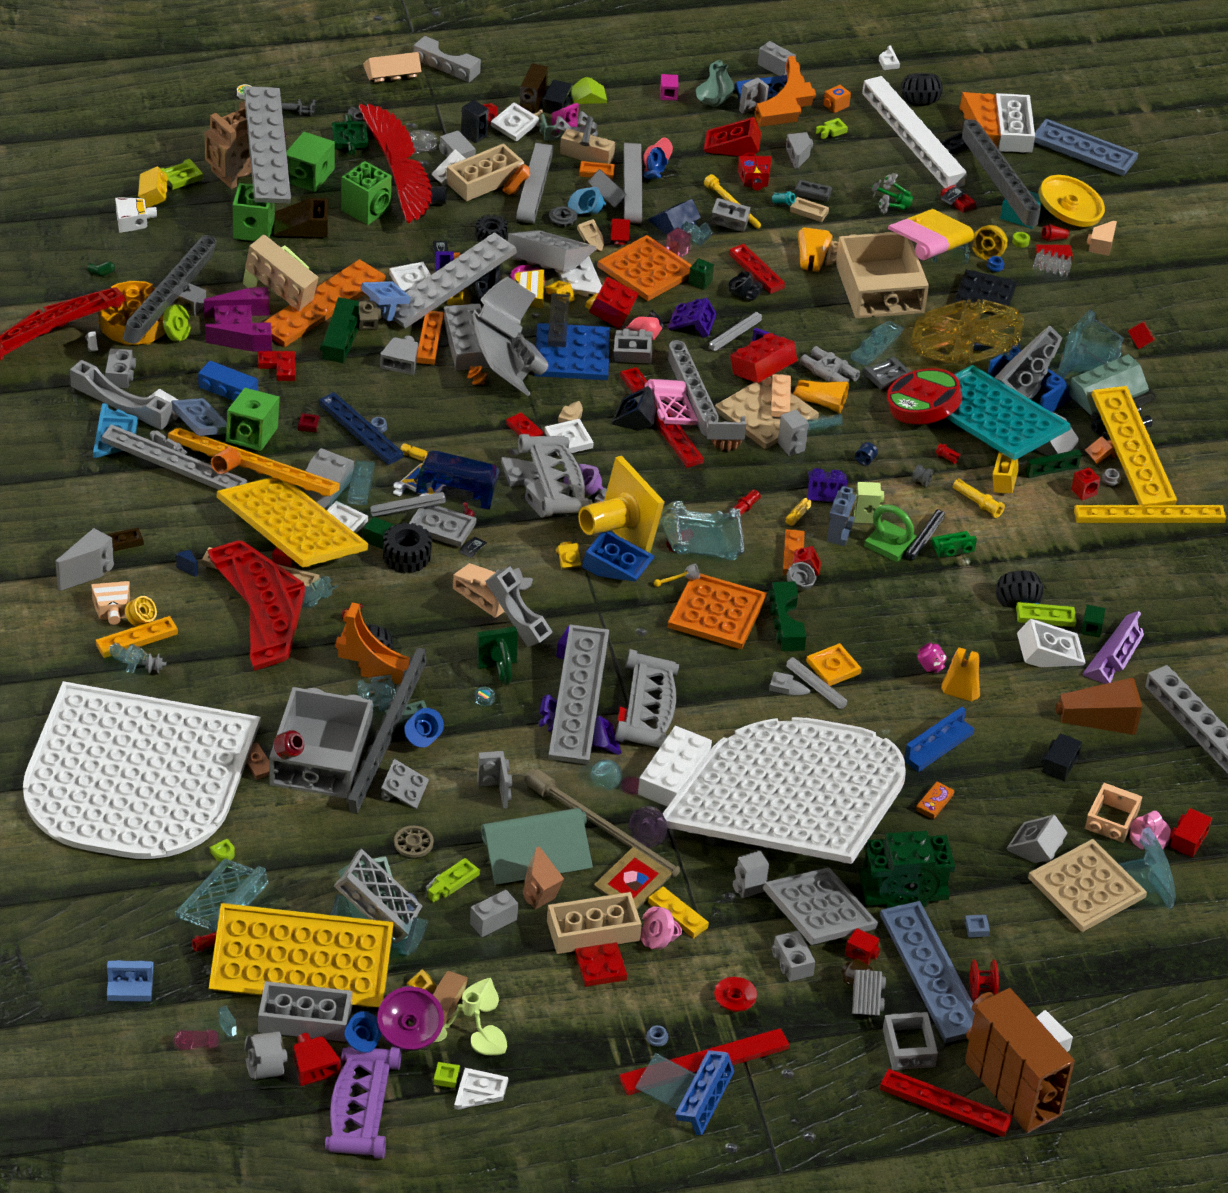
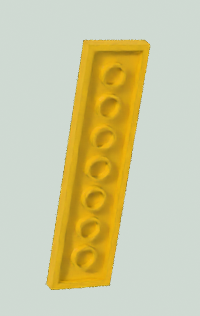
M1121 386L1093 390L1091 395L1138 504L1141 507L1175 505L1177 498L1128 387Z

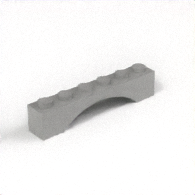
M83 360L70 369L71 387L127 414L134 415L139 420L160 430L173 420L172 403L158 396L139 397L129 394L110 382L96 366Z

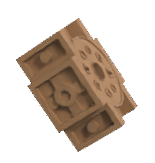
M245 101L239 103L238 111L224 117H220L217 113L210 115V130L205 131V160L211 165V171L231 189L237 187V179L252 173Z

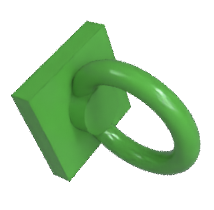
M881 505L873 514V523L876 529L865 540L864 546L898 562L917 535L914 534L911 519L902 509L894 505ZM890 512L897 515L904 522L906 530L886 520L881 523L882 513Z

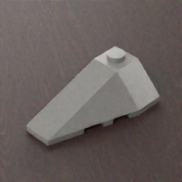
M1048 326L1018 353L995 378L1031 400L1041 387L1040 384L1044 375L1048 372L1047 368L1057 352L1062 337L1051 326Z

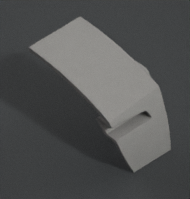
M507 276L489 289L481 298L484 306L481 313L474 310L473 321L480 348L491 369L529 396L531 393L526 388L523 379L530 371L542 375L548 368L547 360L535 345L527 341L521 334L522 326L520 321L536 295Z

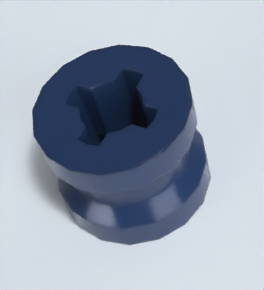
M864 442L855 453V459L861 465H870L878 455V450L874 444Z

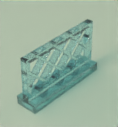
M224 859L175 912L176 917L210 929L214 933L217 931L220 906L215 907L214 903L226 901L225 904L249 906L268 885L265 868L258 866L256 869H252ZM226 867L234 869L232 872L222 874ZM249 875L247 879L239 880V876ZM236 877L237 881L226 884L224 883L225 879H230ZM222 881V885L210 887L213 882ZM238 887L235 892L227 894L226 890ZM224 890V895L212 897L211 893ZM209 894L210 898L197 901L202 895ZM212 904L210 909L201 911L199 909L200 906ZM197 907V912L186 913L188 909ZM212 914H214V915L209 919V921L204 920V919L201 918V917H203V916H207V915H212Z

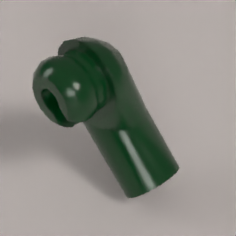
M109 261L99 266L90 263L87 271L100 276H106L115 270V264Z

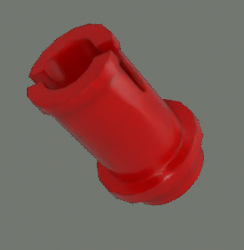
M939 444L935 451L939 458L943 457L953 464H956V459L959 460L960 453L951 450L946 444Z
M217 931L201 937L199 935L195 936V939H192L193 949L203 952L204 949L215 946Z

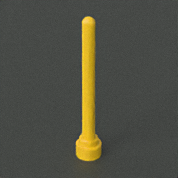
M711 174L705 178L704 185L709 190H715L726 201L740 204L719 185V179ZM750 214L748 221L755 228L759 229L761 223Z

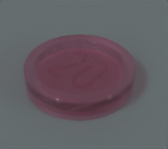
M636 777L624 778L621 782V789L627 794H637L639 779Z

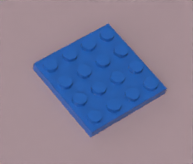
M537 323L536 348L547 360L548 368L542 375L535 373V376L608 380L610 327Z

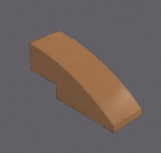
M451 971L446 972L433 994L443 1010V1027L455 1012L457 1002L466 990L468 977Z

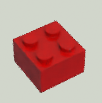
M607 276L589 313L621 329L639 293Z

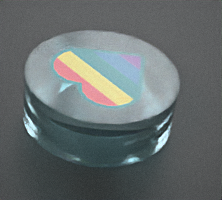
M480 687L475 691V702L481 706H489L495 700V692L489 687Z

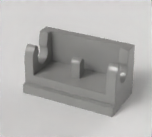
M707 416V439L745 440V416H741L740 422H712L711 416Z

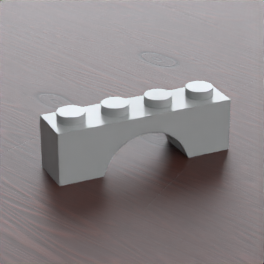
M427 36L421 38L413 47V52H419L420 62L466 82H471L480 74L481 59L467 53L460 56L444 54L438 48L439 41Z
M511 566L497 571L485 580L512 624L516 626L519 635L527 647L540 643L553 633L544 617L532 612L523 602L519 593L521 582Z

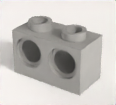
M717 198L712 210L711 223L744 232L749 220L750 207Z
M110 349L105 377L118 388H128L129 382L133 381L134 371L132 369L136 367V358H133L132 350Z
M800 931L775 936L772 953L775 958H778L783 974H786L789 982L813 976L815 960Z

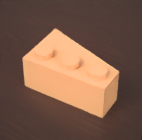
M469 563L453 575V589L493 617H498L505 611L485 582L496 572Z

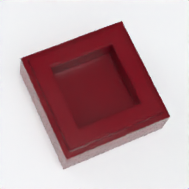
M301 413L298 431L316 433L320 416Z

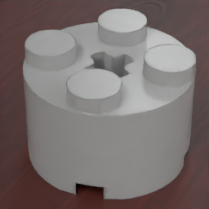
M279 1031L254 1034L246 1037L245 1051H249V1058L245 1059L251 1078L264 1079L284 1075L283 1063L287 1062V1052L281 1047L282 1039Z

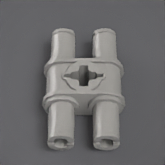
M818 346L812 349L811 357L804 354L800 359V365L811 370L814 376H819L825 382L849 383L848 378L857 381L860 377V371L848 365L846 360H842L835 356L833 352L828 353Z

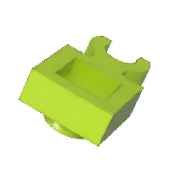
M839 118L824 122V126H817L816 134L821 133V139L827 138L828 135L835 137L847 133L848 127Z

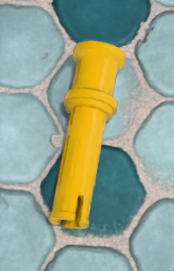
M959 478L954 482L953 489L976 502L981 510H987L994 518H998L1003 513L1005 504L997 502L990 494L985 495Z

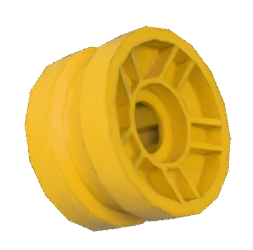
M147 596L137 597L128 602L125 607V615L128 621L136 627L149 623L156 618V606Z

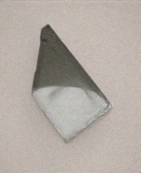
M476 480L442 486L444 494L462 501L481 498L482 492Z

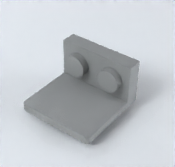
M503 751L479 753L478 787L499 785L503 809H506L508 801H511V789L509 787H512V776L507 773L509 771V760L505 759Z

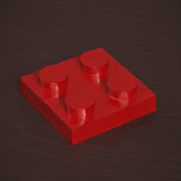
M617 942L575 948V956L585 987L627 980V972Z

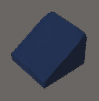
M186 550L176 554L177 568L196 577L198 574V562L192 552Z

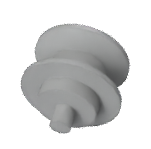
M149 653V657H146V661H142V665H146L149 674L151 670H156L159 674V670L166 666V662H163L160 654L153 658L151 653Z

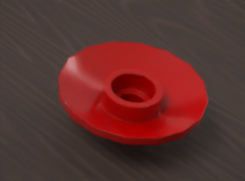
M734 976L721 980L715 987L714 996L721 1007L729 1011L739 1012L745 1011L755 1004L757 991L750 981Z

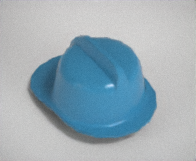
M597 187L577 190L568 201V207L575 210L577 215L585 213L595 215L602 207L606 206V202Z

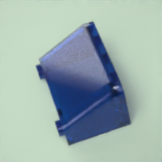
M429 451L420 467L416 492L423 494L431 487L433 490H436L437 483L474 492L473 499L476 500L478 498L481 502V508L490 510L499 481L500 470L496 465L440 451Z

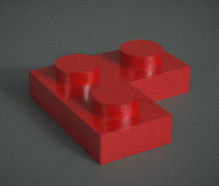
M258 351V369H277V381H295V351Z

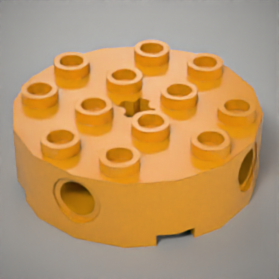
M127 281L111 286V288L117 287L126 300L117 308L109 307L98 311L100 329L111 340L126 346L132 345L123 339L127 320L156 289L153 287V284L145 281ZM163 315L143 338L134 345H147L164 336L166 332L163 326Z

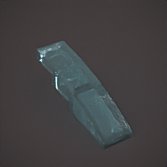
M890 321L883 323L872 330L871 336L862 341L861 347L852 352L850 359L864 366L868 365L896 340L904 328Z
M356 461L348 493V504L367 505L373 482L375 462Z
M1150 827L1142 830L1140 843L1146 850L1144 861L1150 868L1148 880L1167 907L1172 909L1176 893L1170 866L1159 841Z

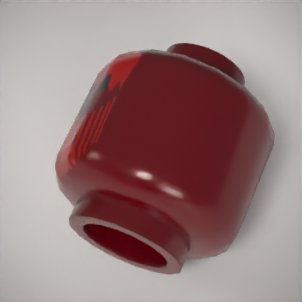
M289 730L277 735L273 743L276 754L282 759H291L300 755L305 746L303 737L295 730Z

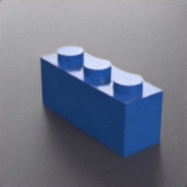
M209 361L198 373L200 388L233 401L236 400L244 388L258 391L257 378L213 361Z

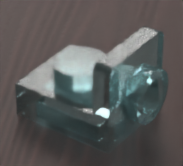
M688 221L682 225L686 236L700 246L712 235V231L706 222L700 227L696 224L692 225Z

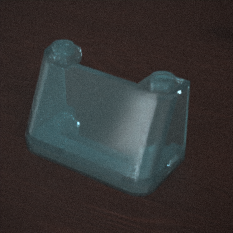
M673 501L662 509L659 522L672 550L677 552V554L691 553L735 560L745 552L740 509L731 508L730 513L722 514V511H717L714 514L686 511V506H683L681 501Z

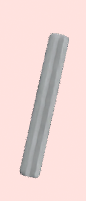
M758 312L751 314L710 341L709 349L712 351L718 350L762 320V315Z
M444 492L372 505L370 511L371 515L376 517L443 504L446 502Z
M793 657L790 660L788 659L786 666L839 709L846 707L847 699Z

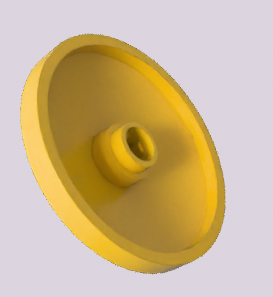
M1052 175L1044 179L1039 188L1038 194L1043 206L1052 215L1068 224L1089 227L1096 225L1104 215L1105 206L1099 194L1089 185L1076 178L1065 175Z

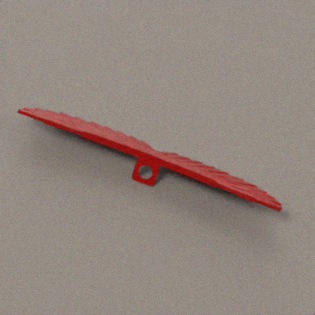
M359 104L363 119L379 143L392 171L401 210L406 222L411 223L413 218L417 221L420 218V214L423 216L425 210H428V204H431L430 197H432V193L430 191V181L427 173L424 172L425 169L422 167V164L416 160L407 159L415 152L413 142H411L412 137H409V132L406 130L405 125L401 126L400 119H396L394 113L390 115L386 109L383 111L379 106L375 108L371 104H367V107Z

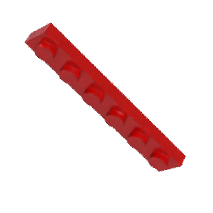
M891 1069L887 1070L880 1085V1090L1002 1137L1005 1136L1013 1116Z

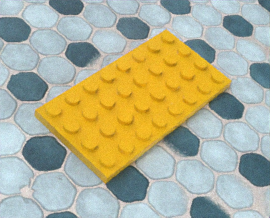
M271 477L217 491V498L301 567L325 563L332 559H339L368 550V543L295 485H290L284 480Z
M221 903L209 990L262 996L265 981L352 991V1006L379 1009L385 996L394 923Z

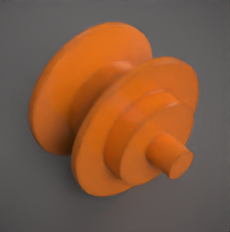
M470 366L467 378L474 379L473 385H484L487 372H481L482 366Z

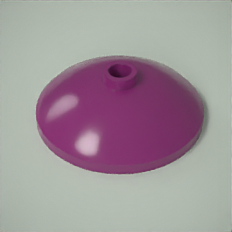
M402 987L392 991L384 998L378 1010L377 1022L381 1034L391 1045L403 1050H419L429 1046L438 1038L443 1027L444 1014L439 1001L430 992L418 987ZM411 1021L414 1025L407 1026L406 1022Z

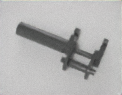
M298 99V104L281 103L282 110H297L300 116L302 113L312 116V113L315 112V100H313L310 106H302L301 99Z

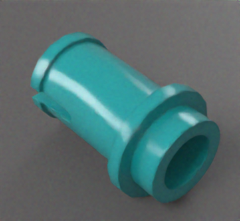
M791 191L774 193L772 196L774 204L791 205L796 199L795 194Z

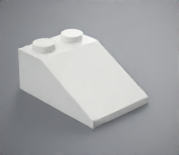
M1029 619L1017 632L1025 663L1037 667L1082 666L1085 664L1077 633L1034 619Z

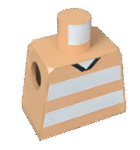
M129 581L91 584L92 601L99 619H108L110 624L115 625L120 622V618H126L125 607L130 602Z

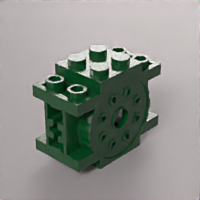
M928 831L886 833L885 839L867 840L864 845V866L859 869L866 905L885 904L887 909L920 901L923 907H927L928 901L949 900L948 883L950 872L955 871V863L947 835L929 836Z

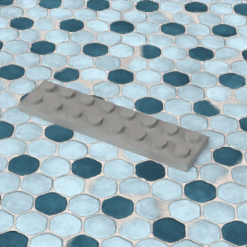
M245 86L244 98L254 202L290 204L291 193L280 88Z
M496 233L489 235L474 247L405 292L411 297L409 304H397L394 321L407 328L516 254V247Z
M571 624L569 626L548 759L589 765L609 637L608 629Z

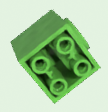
M303 132L286 152L289 184L316 192L335 169L334 141Z
M366 161L362 162L342 176L341 210L369 225L391 209L392 176Z
M239 183L233 202V238L256 241L262 235H266L270 239L275 221V203L254 202L253 184Z
M244 388L227 410L226 442L261 451L278 429L280 397Z

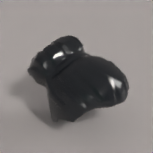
M741 271L739 275L731 278L728 283L729 291L732 294L745 297L749 302L756 299L763 287L760 282H755L750 272Z

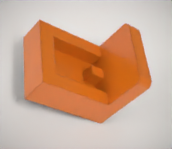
M1103 436L1085 449L1086 453L1096 464H1099L1110 454L1114 458L1117 456L1112 441L1110 439L1106 441Z

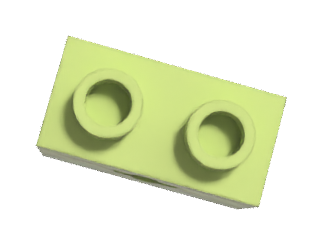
M857 482L854 523H873L874 511L881 506L880 502H884V491H881L880 483Z

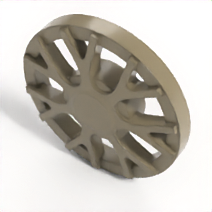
M406 826L400 829L394 837L396 850L406 857H422L433 848L434 840L432 834L421 826ZM403 833L407 835L406 839L401 836ZM424 835L428 836V838L422 840ZM422 844H427L429 846L423 847Z

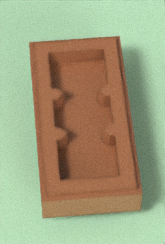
M256 742L252 744L246 765L255 779L258 780L270 774L269 759Z

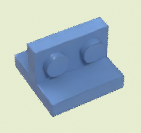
M393 281L364 282L361 284V290L370 297V301L377 303V308L381 309V316L387 321L394 320L397 304H409L411 297Z
M108 961L107 1001H151L154 963L152 961Z

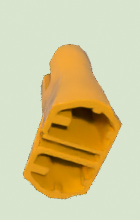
M805 227L798 231L801 270H808L809 263H813V271H820L833 239L829 231Z
M799 380L793 395L802 401L819 404L840 414L843 404L847 399L849 383Z
M959 647L953 656L941 689L944 694L972 702L980 697L979 654L971 651L969 659L966 660V649Z

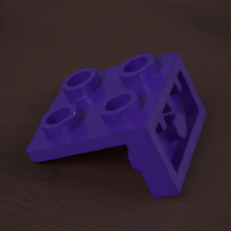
M708 298L680 303L675 307L668 328L669 330H674L694 324L695 329L699 331L702 338L707 337L710 334L717 313Z
M813 468L812 471H808L807 499L834 502L837 492L843 486L847 487L846 474L842 473L843 471L841 470L824 472V469Z

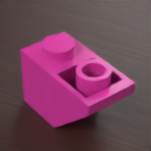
M575 103L553 112L551 125H556L557 116H561L571 127H577L579 104Z

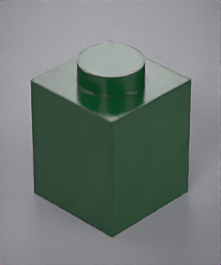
M698 258L690 267L688 284L705 290L713 281L714 264Z
M373 517L363 527L364 540L370 545L383 549V536L386 531H389L391 526L394 527V524Z
M1086 604L1081 634L1100 638L1106 608Z

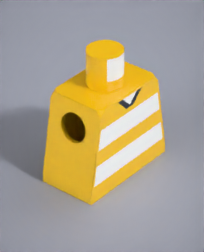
M544 270L515 273V282L536 295L530 307L543 308Z

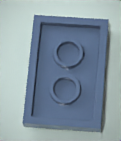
M204 398L171 401L172 410L196 435H221L226 433L227 422Z

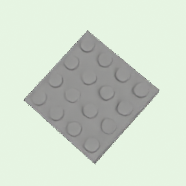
M830 868L765 882L763 890L811 945L852 935L856 928L864 932L876 929L878 924Z

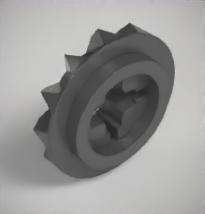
M556 207L550 211L549 220L552 221V224H557L558 227L561 225L564 227L567 225L572 226L577 220V213L569 207Z

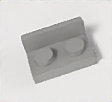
M759 78L743 84L739 111L745 114L756 109L757 103L767 101L769 86Z

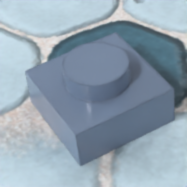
M986 915L965 916L964 922L968 937L989 936L990 929Z

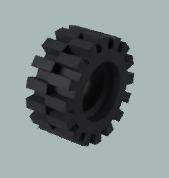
M487 214V217L481 216L476 221V238L481 242L489 235L496 233L506 240L508 229L506 219H501L502 216L496 217V214H493V216Z

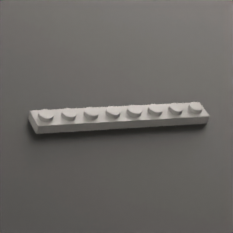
M110 425L102 436V442L218 490L247 483V480L229 472L218 474L214 471L212 465L114 425Z

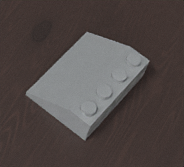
M540 230L509 233L508 242L514 245L517 250L512 259L519 261L527 260L526 263L532 265L541 264L542 268H554L559 273H566L567 270L575 269L597 247Z

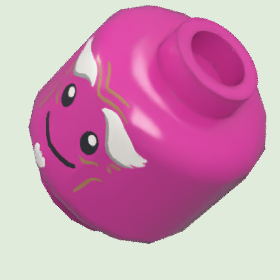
M930 642L918 650L917 658L925 671L937 673L945 667L944 663L947 657L938 644Z

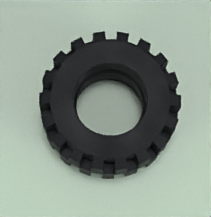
M416 523L395 524V527L391 526L389 531L385 532L383 536V559L386 564H389L388 567L391 569L395 568V571L398 572L403 571V573L411 571L413 573L416 570H422L430 562L432 539L431 534L428 533L427 529H423V526H417Z

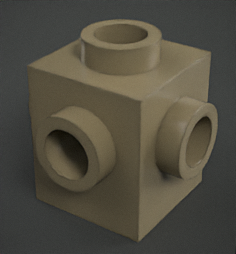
M360 301L359 330L377 329L378 319H381V309L377 308L375 301Z

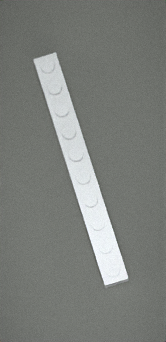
M882 76L864 80L862 94L944 188L952 185L957 187L964 186L967 176L966 170L962 168Z

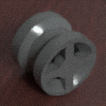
M918 464L912 475V482H919L922 486L927 487L932 479L933 470L930 468L925 469L922 465Z

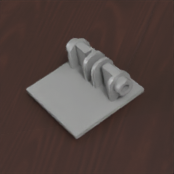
M393 759L381 787L383 790L381 793L382 799L389 801L396 797L417 809L429 779Z

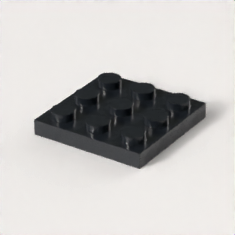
M966 269L953 307L1005 319L1017 287V281Z

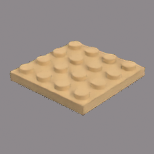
M771 377L759 383L754 382L715 405L716 412L728 422H740L741 416H745V434L765 450L778 442L781 417L771 416ZM790 393V412L798 410L807 419L809 424L818 419L819 413L793 395V393Z
M1094 839L1031 871L1028 877L1081 932L1146 898L1147 894Z

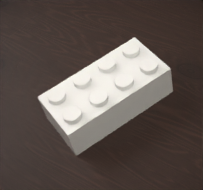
M996 93L1001 133L998 150L1004 152H1032L1035 131L1030 95Z
M675 726L640 776L638 795L668 807L711 750L712 740Z

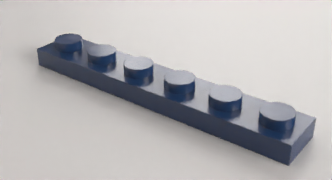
M335 392L319 399V405L387 465L403 458V452Z

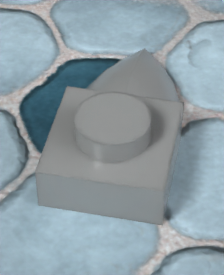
M774 671L769 691L787 695L810 693V690L805 685L793 680V675Z

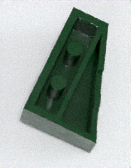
M338 297L324 341L322 340L320 345L322 359L344 363L359 330V301Z

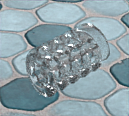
M1041 249L1036 255L1033 269H1036L1039 265V271L1046 267V273H1049L1052 269L1053 275H1056L1059 271L1060 277L1066 273V278H1068L1072 264L1071 256L1065 260L1064 254L1058 258L1057 252L1051 256V251L1049 250L1045 255L1044 249Z

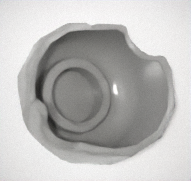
M803 562L793 563L788 569L787 580L788 582L796 581L797 590L805 591L813 586L816 575L809 564Z

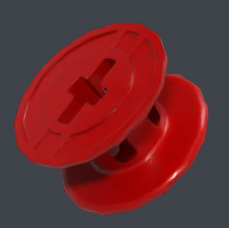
M973 959L971 961L970 993L974 1002L978 998L979 992H991L993 995L998 994L999 976L995 959H992L989 970H978L976 960ZM979 973H987L989 976H980ZM980 986H989V988H980Z

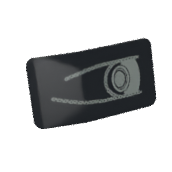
M955 186L941 197V200L952 204L966 191Z
M433 241L435 257L436 251H448L447 241Z
M474 537L462 547L460 553L472 558L487 542Z

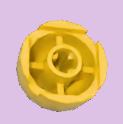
M983 226L974 233L972 249L977 257L987 261L992 256L1000 257L1007 248V236L998 226Z

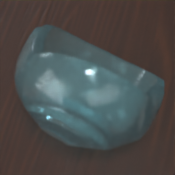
M599 760L590 770V778L597 787L603 785L607 790H612L622 783L621 768L612 760Z

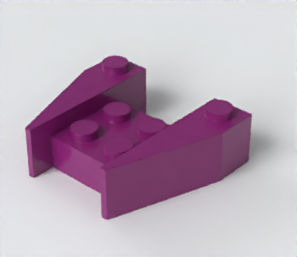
M268 287L246 288L205 298L204 317H215V324H205L206 343L252 352L272 351L271 323H252V316H269Z

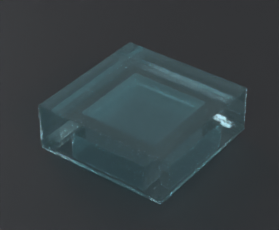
M226 1006L219 1008V1024L227 1036L232 1037L236 1035L235 1018Z

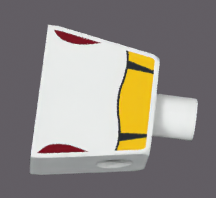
M115 198L119 233L144 229L147 227V218H157L156 207L146 208L143 198Z

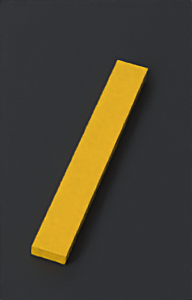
M1223 505L1074 506L1076 523H1225L1226 521Z

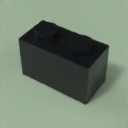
M553 80L551 85L547 86L546 94L542 95V111L552 114L567 107L572 98L573 84Z
M475 100L462 107L461 134L474 143H478L487 137L489 108Z
M1060 733L1056 740L1053 739L1051 741L1049 753L1045 752L1042 757L1041 763L1044 764L1042 773L1065 781L1080 755L1082 741Z

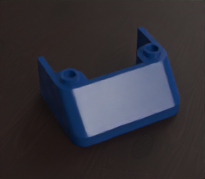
M1010 348L990 360L988 374L995 378L1022 350ZM1048 369L1040 384V388L1047 392L1041 397L1040 406L1054 412L1072 400V397L1069 395L1070 385L1063 378Z

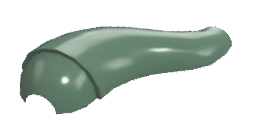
M721 60L715 61L710 65L708 80L696 88L697 98L704 105L716 107L724 103L734 91V83L726 70L728 65H723Z

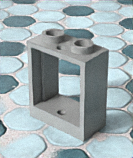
M928 1012L885 1015L883 1033L892 1070L935 1067L938 1051ZM923 1029L927 1047L899 1049L894 1031Z

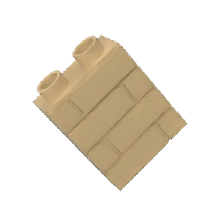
M895 232L839 236L836 266L855 318L925 313L929 285L910 239Z

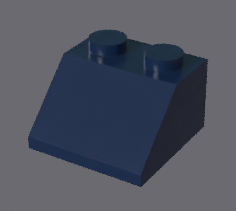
M693 199L674 205L648 218V220L663 233L673 232V235L683 231L682 227L686 226L688 228L695 225V220L701 217Z

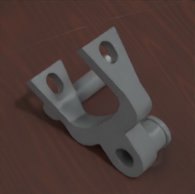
M580 111L578 124L583 127H571L561 116H557L555 129L565 132L568 128L582 132L583 138L582 142H580L582 146H590V134L598 137L597 124L593 122L592 117L587 116L583 111Z

